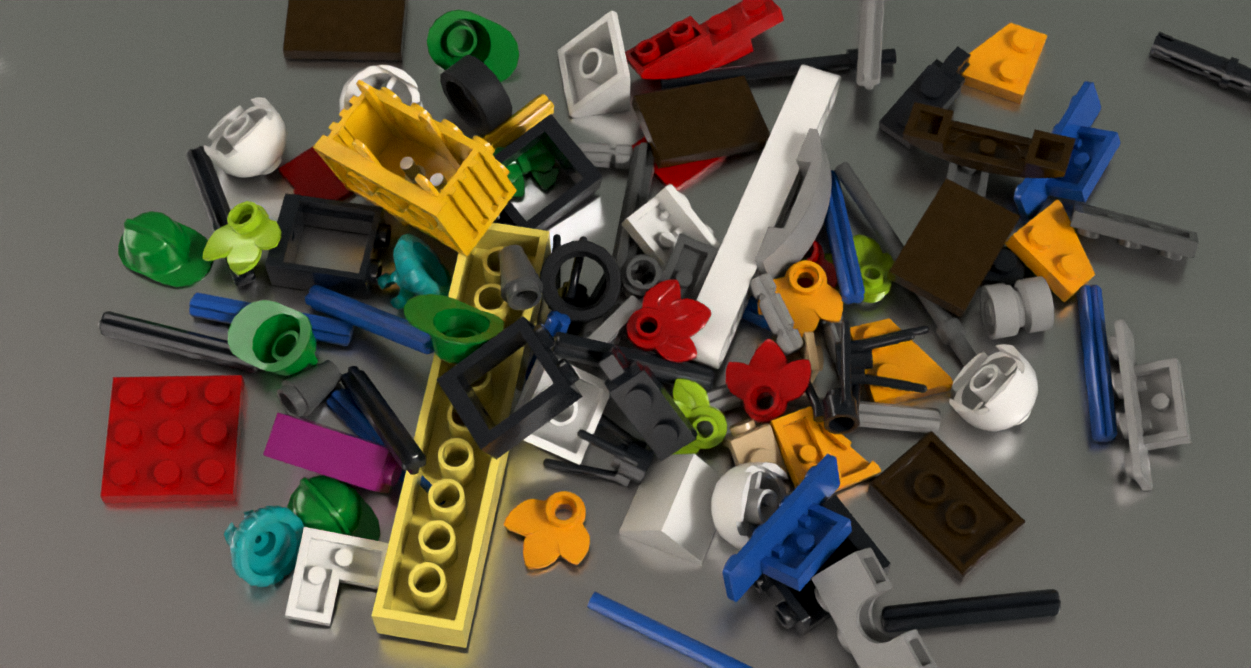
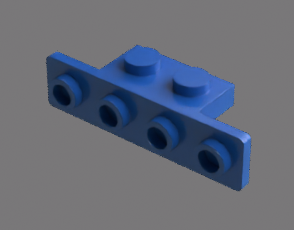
M1085 81L1078 93L1071 98L1069 107L1062 119L1053 127L1051 132L1075 138V145L1065 177L1025 178L1016 187L1014 202L1024 223H1028L1037 216L1048 196L1086 202L1121 144L1117 132L1090 128L1101 110V104L1093 82Z
M826 454L817 466H812L798 487L781 500L778 509L770 518L754 530L751 539L737 554L729 557L722 571L728 599L737 602L762 573L800 592L852 532L849 518L821 506L840 486L837 458L835 456Z

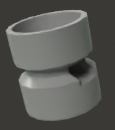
M1042 276L1017 280L1014 288L1005 283L981 287L979 297L980 312L985 331L991 340L1017 335L1019 328L1026 334L1052 329L1054 325V304L1049 285Z

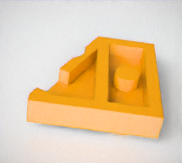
M888 318L850 327L851 340H863L901 331V329ZM913 340L872 349L873 369H865V374L924 384L927 386V391L920 393L864 384L870 402L896 404L951 391L952 378Z

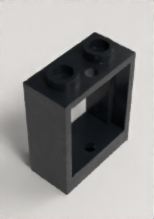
M552 114L548 115L494 157L507 167L541 141L576 184L528 221L523 218L509 201L498 215L500 218L497 220V223L545 230L601 186L603 176Z
M285 193L277 221L281 229V238L277 247L269 249L265 263L271 285L308 291L311 286L319 285L348 297L369 300L372 285H378L377 280L382 275V261L379 260L382 248L388 249L391 239V225L386 224L383 207ZM304 226L368 234L359 273L294 264Z
M524 316L437 379L479 448L496 460L583 397L574 384L580 379L574 368L565 358L558 360L552 351V348L557 343L542 323L534 326ZM528 343L554 384L498 425H495L470 385Z

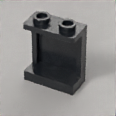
M837 495L822 503L821 506L849 518L852 532L815 575L853 552L872 548L884 572L888 575L891 563ZM763 573L752 585L760 594L766 592L775 604L773 611L780 623L786 629L792 627L800 638L832 617L830 612H826L818 603L814 592L816 587L812 579L809 580L800 592Z

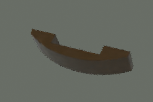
M917 102L913 104L903 133L905 141L938 158L987 173L1021 178L1065 177L1075 145V138L1036 129L1032 138L954 121V111Z

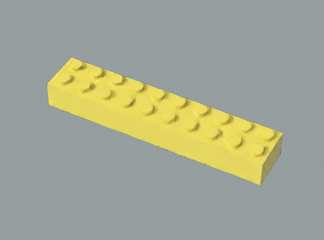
M492 223L467 257L458 253L448 297L498 316L504 321V329L522 316L536 326L542 298L537 305L526 310L512 309L502 299L499 252L509 245L521 246L540 278L544 262L551 254L550 231ZM528 343L470 385L495 425H498L513 414L521 396L531 351ZM434 353L414 436V441L426 456L427 461L426 465L419 469L418 474L411 475L406 470L371 616L376 631L379 634L466 648L509 451L496 460L479 448L437 381L440 376L457 364L445 362ZM422 475L432 484L428 493L420 486Z

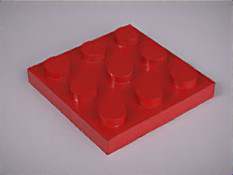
M242 375L113 377L100 495L103 502L236 501L245 385Z

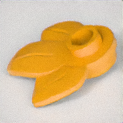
M808 260L796 262L788 268L785 277L773 280L777 287L775 293H780L794 321L793 329H798L801 337L804 332H814L820 319L831 323L840 322L843 312L842 297L836 289L827 284L826 273L817 263ZM809 278L813 285L809 288H803L798 284V280ZM758 300V304H757L758 314H759V315H763L762 312H761V309H760V307H759V305H760V304H759L760 300Z
M556 492L545 501L527 499L517 505L504 521L506 529L526 536L523 544V557L528 569L548 567L560 556L569 563L578 565L586 556L590 546V536L583 525L586 518V508L582 499L572 492ZM562 509H567L572 513L571 517L567 520L558 519L556 514Z

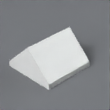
M611 10L557 50L568 112L571 117L578 118L630 110V74L617 12Z
M538 358L535 361L514 412L554 384ZM571 365L580 378L574 384L583 397L523 441L580 465L589 442L579 438L577 432L583 429L594 434L610 394L604 384L605 380Z
M694 453L673 454L661 462L654 455L641 485L637 489L619 534L702 566L717 530L711 513V498L716 483L722 476Z

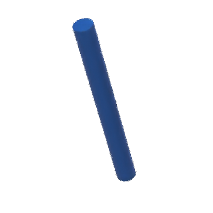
M596 591L589 600L587 608L711 668H753Z

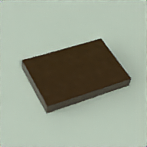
M289 0L283 43L284 58L402 61L407 0Z
M745 76L634 95L633 109L658 169L764 149L770 136V132Z
M946 178L890 268L887 278L962 318L1016 227L1020 216Z
M932 431L927 433L872 480L868 486V490L961 582L1022 529L1026 522Z

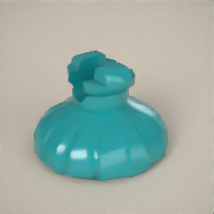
M410 233L402 235L394 248L393 256L396 270L391 274L384 273L377 280L382 290L396 283L400 287L399 295L390 302L392 306L397 310L403 309L407 301L415 295L435 294L448 296L452 282L451 276H449V271L441 263L436 252L431 250V247L419 237Z
M279 505L243 512L244 519L240 522L239 527L237 528L233 523H230L223 534L230 547L231 564L236 575L250 586L267 587L275 585L295 569L304 525L300 517L290 509Z

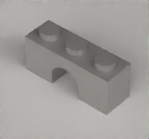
M872 548L855 551L811 578L816 587L814 592L818 603L826 612H830L838 627L837 637L841 645L847 652L852 653L860 668H938L917 629L905 632L897 637H889L876 628L872 619L873 604L880 595L892 589L893 586Z

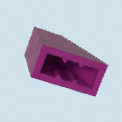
M279 412L276 415L263 453L264 456L382 493H389L390 487H394L397 484L402 472L401 467L384 445L308 419Z

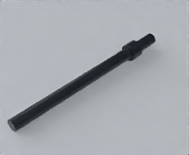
M858 48L847 49L846 54L719 67L695 75L660 79L661 90L740 76H745L746 80L797 75L802 64L826 72L848 69L849 73L857 72ZM895 48L883 49L881 66L896 64Z

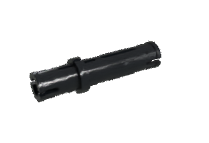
M1159 31L1151 47L1150 56L1166 60L1174 65L1220 82L1219 86L1225 89L1230 86L1251 95V68L1238 63L1240 59L1235 57L1228 59Z

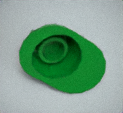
M459 9L446 12L434 21L428 32V53L435 64L444 70H447L464 56L471 55L482 61L495 74L498 80L502 82L509 78L517 67L519 49L517 41L511 32L500 24L473 12Z
M154 211L141 213L133 219L126 218L124 221L125 231L118 244V256L124 266L133 272L144 275L163 285L176 288L191 286L201 281L210 271L213 260L205 261L203 259V251L208 240L196 230L174 221L164 213Z
M418 295L409 299L403 308L404 317L409 324L429 334L436 355L448 363L458 364L504 330V321L498 316L478 310L457 299L444 295Z
M261 300L247 305L233 318L228 330V345L232 354L241 361L266 372H273L284 376L297 374L306 368L308 364L316 366L318 363V359L314 355L317 342L312 331L310 319L300 311L275 301Z
M325 475L314 476L309 479L304 477L300 480V485L291 494L287 508L300 517L304 527L379 541L380 526L377 516L349 483Z

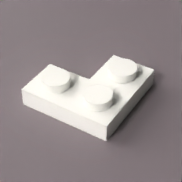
M304 527L285 618L330 626L339 582L378 589L389 543Z

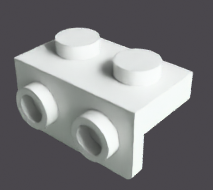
M672 184L663 188L655 197L621 223L643 252L659 263L662 272L666 268L679 234H683L716 249H719L721 246L717 241L714 231L700 220L691 209L686 196L677 191Z

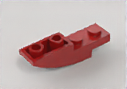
M743 0L727 10L712 16L700 25L692 16L675 22L671 27L625 52L627 63L642 79H671L699 74L736 61L753 52L750 39L779 24L784 19L781 8L772 0Z

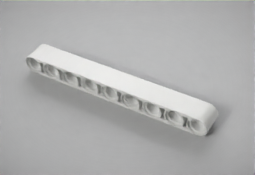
M801 65L696 300L711 310V317L702 330L690 337L697 350V357L692 359L693 361L716 369L720 368L748 304V300L752 295L750 281L760 276L759 269L754 260L768 227L780 228L802 179L796 159L809 128L817 129L820 136L835 102L841 76Z

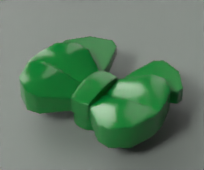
M541 141L506 167L509 170L507 177L517 190L512 198H522L524 196L523 174H528L529 172L532 173L534 179L544 190H548L555 184L559 170L554 168L555 158ZM504 147L496 148L495 152L492 155L495 156L500 151H502Z

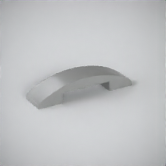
M809 128L796 159L804 181L784 228L768 227L754 260L760 274H770L773 280L785 277L788 268L804 257L817 237L828 210L831 198L832 174L828 156L817 129Z

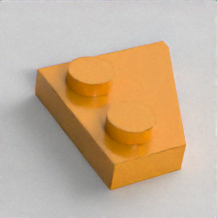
M1010 22L969 53L971 55L968 62L970 66L961 75L965 78L963 85L1021 104L1048 35Z
M1058 199L1015 232L1005 243L1037 277L1042 276L1045 278L1049 288L1064 303L1095 276V272L1074 228L1070 226V219Z
M811 406L772 420L769 423L795 489L804 480L808 470L812 466H817L826 454L837 458L840 486L835 492L873 478L882 472L879 465L873 460L869 463L850 447L852 442L843 434L830 433L825 429L823 421L815 422Z

